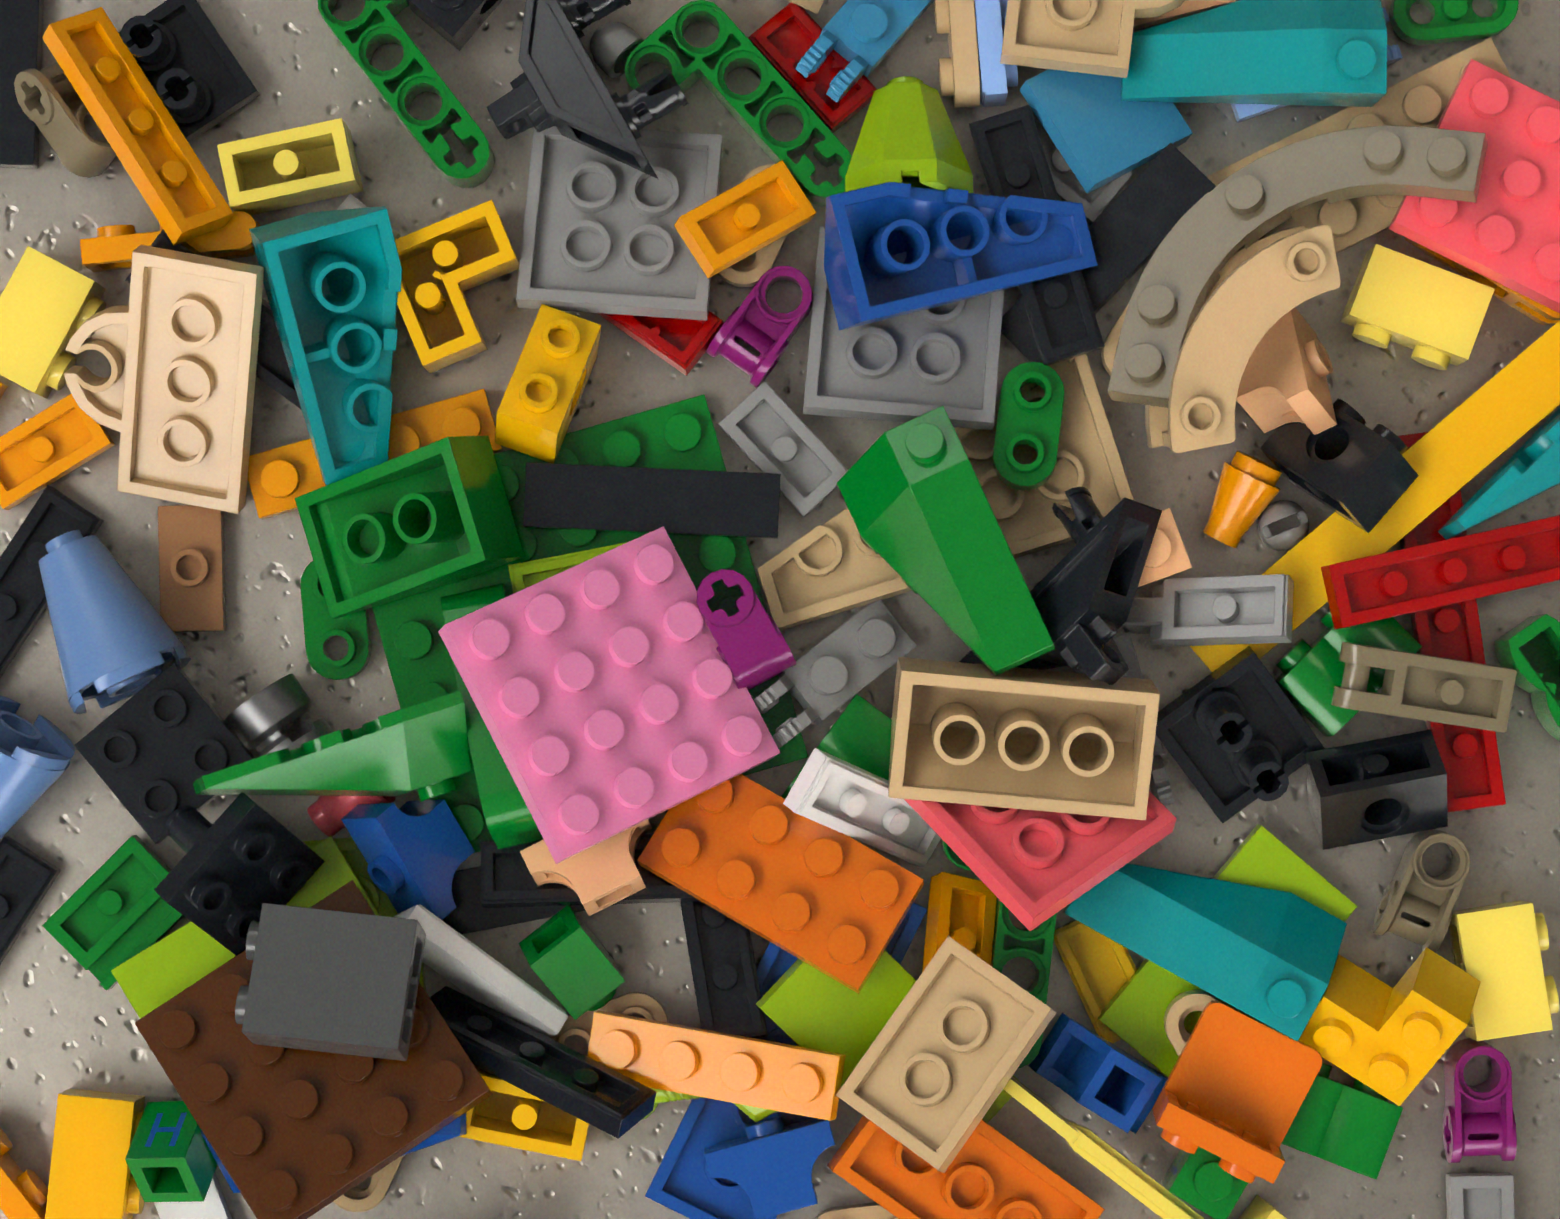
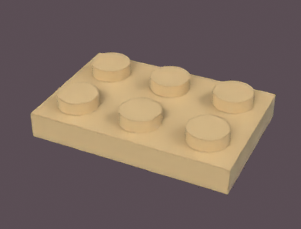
M948 936L836 1096L938 1171L945 1173L1057 1012Z

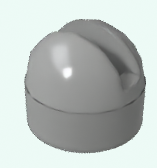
M607 22L598 27L591 37L590 49L593 60L609 77L616 78L625 73L628 56L644 39L627 25L620 22Z
M1279 500L1269 504L1258 517L1257 532L1261 541L1267 547L1276 551H1288L1308 535L1309 519L1305 510L1297 503L1289 500ZM1294 514L1298 516L1300 526L1288 528L1280 534L1272 536L1269 524Z

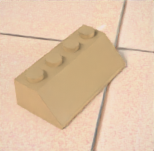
M898 657L891 722L888 797L1146 820L1160 693L1151 679L1121 677L1114 685H1108V683L1103 681H1093L1084 673L1017 667L996 676L984 664Z

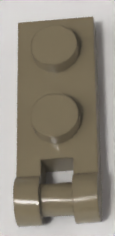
M1342 642L1339 661L1345 662L1341 686H1334L1331 705L1358 711L1506 733L1517 674L1516 670L1501 666ZM1371 667L1385 669L1381 693L1367 691Z

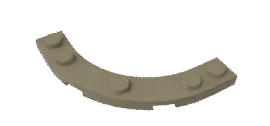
M1390 125L1352 128L1321 134L1287 145L1258 158L1228 176L1211 192L1206 193L1178 220L1159 244L1142 272L1129 301L1119 336L1107 390L1111 400L1168 408L1171 381L1179 351L1190 326L1213 287L1221 278L1219 271L1242 246L1247 249L1266 233L1291 219V212L1327 199L1330 204L1351 198L1376 195L1418 196L1476 203L1488 145L1486 133Z

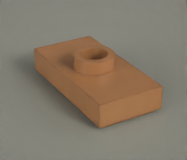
M193 505L158 506L160 616L173 632L226 631L224 511Z

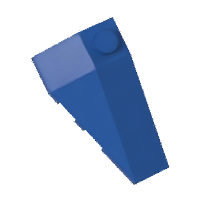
M896 182L882 183L826 197L824 272L839 331L1098 265L1082 203L1013 195L1001 197L968 193V190L950 188L938 190L911 187V184Z

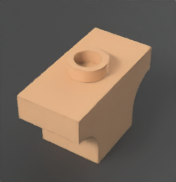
M1295 307L1281 317L1257 344L1248 360L1238 388V403L1264 434L1292 422L1306 424L1314 435L1337 425L1326 377L1333 373L1331 360L1323 344L1318 340L1315 331Z
M645 820L558 864L555 863L544 839L521 850L520 853L538 886L546 883H559L571 888L578 895L588 916H591L646 888L635 865L634 855L638 841L652 827L649 820Z

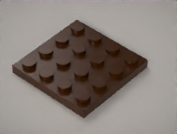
M353 880L310 907L375 915ZM246 950L135 1022L138 1030L257 1219L309 1218L493 1095L420 982L407 1061L253 1044L242 1033L243 1024H237L235 1020L237 994L241 985H249L253 960H247Z

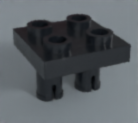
M167 0L144 16L130 18L119 32L124 44L134 56L188 143L260 95L197 0Z
M1250 646L1158 711L1156 736L1222 823L1257 798L1263 801H1273L1280 798L1288 788V776L1306 764V752L1325 749Z
M177 663L170 665L74 745L155 844L161 843L168 837L165 831V824L168 817L177 808L190 805L199 811L218 796L196 795L192 782L201 776L255 758Z
M242 791L213 824L190 805L181 806L171 813L166 821L165 831L187 854L154 890L169 905L237 956L246 950V939L250 923L252 921L260 922L262 904L287 905L325 861Z

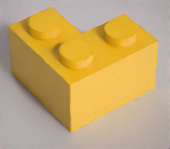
M492 199L395 239L402 267L401 292H398L397 305L420 361L429 373L488 350L464 292L519 269L520 262Z
M1426 947L1392 988L1339 954L1329 985L1299 1041L1315 1048L1322 1058L1400 1106L1467 1027L1481 981Z

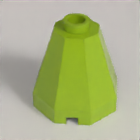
M903 76L891 79L886 86L874 91L845 176V192L887 182L911 184V187L938 190L950 188L968 190V193H973L972 171L937 89L924 84L922 80L916 77Z

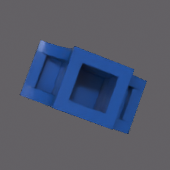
M444 799L425 800L422 802L420 800L407 801L399 809L395 803L358 804L341 819L368 863L367 871L371 880L380 890L386 893L398 914L421 904L443 920L456 908L452 897V880L460 864L473 854L475 850Z
M1063 1012L1041 1045L1039 1054L1029 1064V1067L1034 1072L1056 1085L1082 1106L1127 1133L1132 1131L1135 1134L1150 1113L1167 1081V1078L1160 1072Z
M776 1116L744 1126L747 1135L745 1137L709 1146L704 1150L710 1179L723 1178L737 1183L749 1197L754 1218L764 1219L818 1204L812 1179L813 1165L824 1150L835 1145L830 1121L810 1118L784 1126L782 1117Z

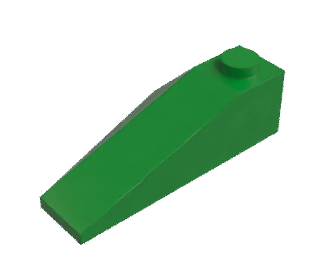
M940 406L884 432L837 482L862 540L901 576L902 581L915 594L918 593L937 612L945 624L996 676L1054 650V643L944 406Z
M460 690L379 716L378 719L363 724L361 728L352 731L350 728L337 730L305 742L299 748L290 751L289 748L278 750L201 776L192 783L196 795H239L243 791L246 795L401 796L417 791L420 802L457 790L453 778L471 771L464 700Z

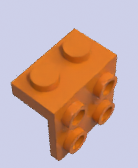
M1214 1000L1209 1002L1200 1015L1152 1108L1156 1125L1163 1128L1160 1136L1171 1145L1185 1152L1195 1154L1198 1147H1201L1219 1156L1221 1160L1218 1166L1242 1181L1253 1183L1256 1176L1274 1184L1285 1163L1280 1145L1322 1067L1320 1053L1315 1048L1299 1040L1297 1042L1222 1001Z

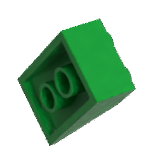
M488 436L446 437L295 498L331 619L347 616L463 580L525 557Z

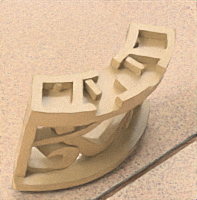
M1322 224L1305 229L1304 225H1298L1275 231L1261 237L1247 249L1241 247L1219 271L1221 278L1213 287L1190 326L1179 351L1171 381L1168 408L1145 405V426L1149 448L1166 446L1170 447L1172 452L1182 453L1229 444L1235 441V406L1238 388L1248 360L1257 344L1267 331L1294 307L1310 298L1335 290L1341 285L1333 234L1329 225Z

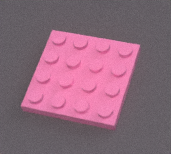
M664 526L449 622L438 631L556 864L780 754L747 687L737 688L730 668L723 662L716 650L718 644L704 621L696 602L697 590Z

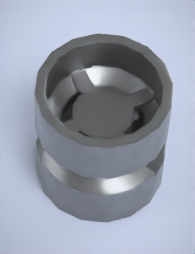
M293 673L280 678L252 696L231 712L224 720L247 749H256L258 751V757L289 748L290 751L301 747V744L333 732L324 717L312 718L308 712L312 700ZM286 731L289 737L282 735V733Z

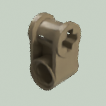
M56 61L55 64L39 71L34 68H28L17 74L14 87L18 103L29 119L37 125L58 155L60 162L70 172L80 177H96L106 171L117 155L58 62Z
M1436 829L1421 831L1414 835L1406 845L1394 878L1382 896L1373 920L1372 932L1381 936L1386 932H1390L1421 945L1422 952L1427 947L1436 953L1447 933L1454 905L1469 873L1471 860L1469 851L1464 843L1455 836ZM1440 842L1447 844L1452 855L1451 865L1441 875H1427L1422 865L1424 852L1432 844ZM1403 912L1423 919L1424 922L1423 924L1417 923L1401 916Z

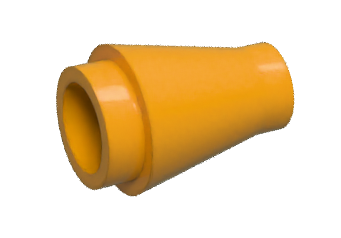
M1237 450L1231 463L1224 461L1209 520L1203 532L1228 546L1237 548L1244 534L1281 490L1276 484L1282 472L1255 457Z

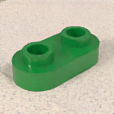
M1392 0L1389 9V19L1395 33L1402 40L1414 45L1484 39L1498 35L1510 25L1517 14L1519 2L1518 0H1488L1492 5V15L1490 17H1480L1473 10V0ZM1421 4L1427 7L1431 15L1430 22L1427 24L1416 23L1410 15L1411 6Z
M1026 362L1014 367L1004 378L1000 394L993 450V466L997 476L1004 484L1022 491L1033 490L1045 484L1052 476L1057 460L1065 393L1064 385L1054 369L1040 362ZM1029 383H1036L1043 388L1045 395L1038 402H1028L1022 397L1021 389ZM1020 445H1029L1036 450L1037 458L1030 464H1021L1015 460L1013 451Z
M312 561L305 568L300 583L307 659L311 667L321 676L333 680H347L361 673L371 657L369 612L366 609L347 616L331 619L324 594L321 590L315 564ZM341 636L348 643V653L343 659L335 661L328 656L326 646L331 638Z

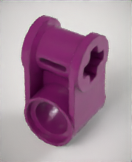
M777 266L769 269L760 277L741 306L737 307L727 318L709 344L706 353L713 358L721 355L750 376V385L755 388L759 387L775 368L790 344L789 341L812 309L813 292L808 278L800 270L791 266ZM781 280H790L797 283L803 292L800 305L789 313H778L772 310L767 303V293L770 287ZM741 339L759 352L760 356H754L736 343V340Z
M721 569L710 573L700 582L697 588L696 600L699 611L717 642L718 647L716 650L723 662L730 668L738 689L747 687L749 691L797 664L771 615H767L753 587L744 575L734 570ZM716 581H721L726 588L736 585L741 591L742 596L734 602L737 612L732 616L728 617L723 609L712 612L708 607L707 600L714 596V590L711 585Z
M1471 1038L1460 1040L1450 1047L1445 1055L1443 1065L1445 1090L1443 1143L1448 1163H1460L1462 1156L1499 1155L1502 1161H1514L1517 1149V1134L1512 1104V1071L1510 1063L1503 1053L1485 1041H1475ZM1487 1055L1492 1066L1489 1077L1481 1084L1467 1085L1463 1076L1466 1063L1474 1056Z

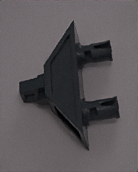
M526 0L518 59L524 72L510 82L513 90L487 106V110L497 129L505 139H509L532 127L537 132H541L556 126L561 135L658 179L636 140L642 137L639 130L682 105L684 107L689 103L669 68L663 70V73L643 83L626 95L624 94L619 97L617 92L613 94L609 92L580 38L585 36L582 30L588 25L604 18L624 5L628 6L631 4L630 0Z
M1075 487L1065 491L1072 508L1054 503L1052 509L1055 516L1060 519L1070 537L1074 540L1076 546L1030 591L1055 649L1017 666V668L1040 670L1070 666L1076 670L1082 668L1089 679L1114 685L1129 668L1112 637L1118 633L1117 630L1128 619L1162 510L1124 497L1103 517L1094 503L1089 490L1085 487ZM971 650L959 661L962 663L984 664Z

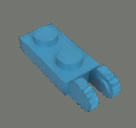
M847 0L824 26L819 38L799 61L796 70L805 78H808L809 75L815 73L823 65L832 50H835L849 62L845 69L840 70L832 79L826 93L836 103L839 102L863 75L868 77L934 0Z

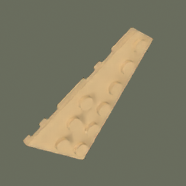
M1086 354L1048 365L1060 376L1065 393L1056 466L1050 479L1042 486L1027 491L1016 490L1004 484L995 472L993 450L1000 399L996 401L993 430L955 428L1014 559L1073 541L1052 509L1054 503L1072 508L1065 494V491L1071 488L1085 487L1088 489L1103 517L1124 497L1134 500ZM1029 383L1020 391L1022 397L1028 402H1038L1045 395L1043 388L1036 383ZM1020 445L1013 451V456L1021 464H1030L1036 460L1037 452L1029 445ZM848 507L822 526L818 525L757 569L771 616L780 631L912 591L902 581L901 576L862 540Z

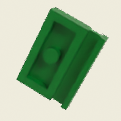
M132 835L42 926L86 970H89L107 991L118 983L111 972L112 969L160 941L184 915L169 905L154 890L170 873L171 869L137 835Z

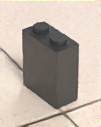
M263 903L260 922L252 921L247 933L246 958L247 960H253L249 985H241L237 994L235 1006L236 1023L243 1024L242 1033L253 1044L407 1061L426 933L418 920Z

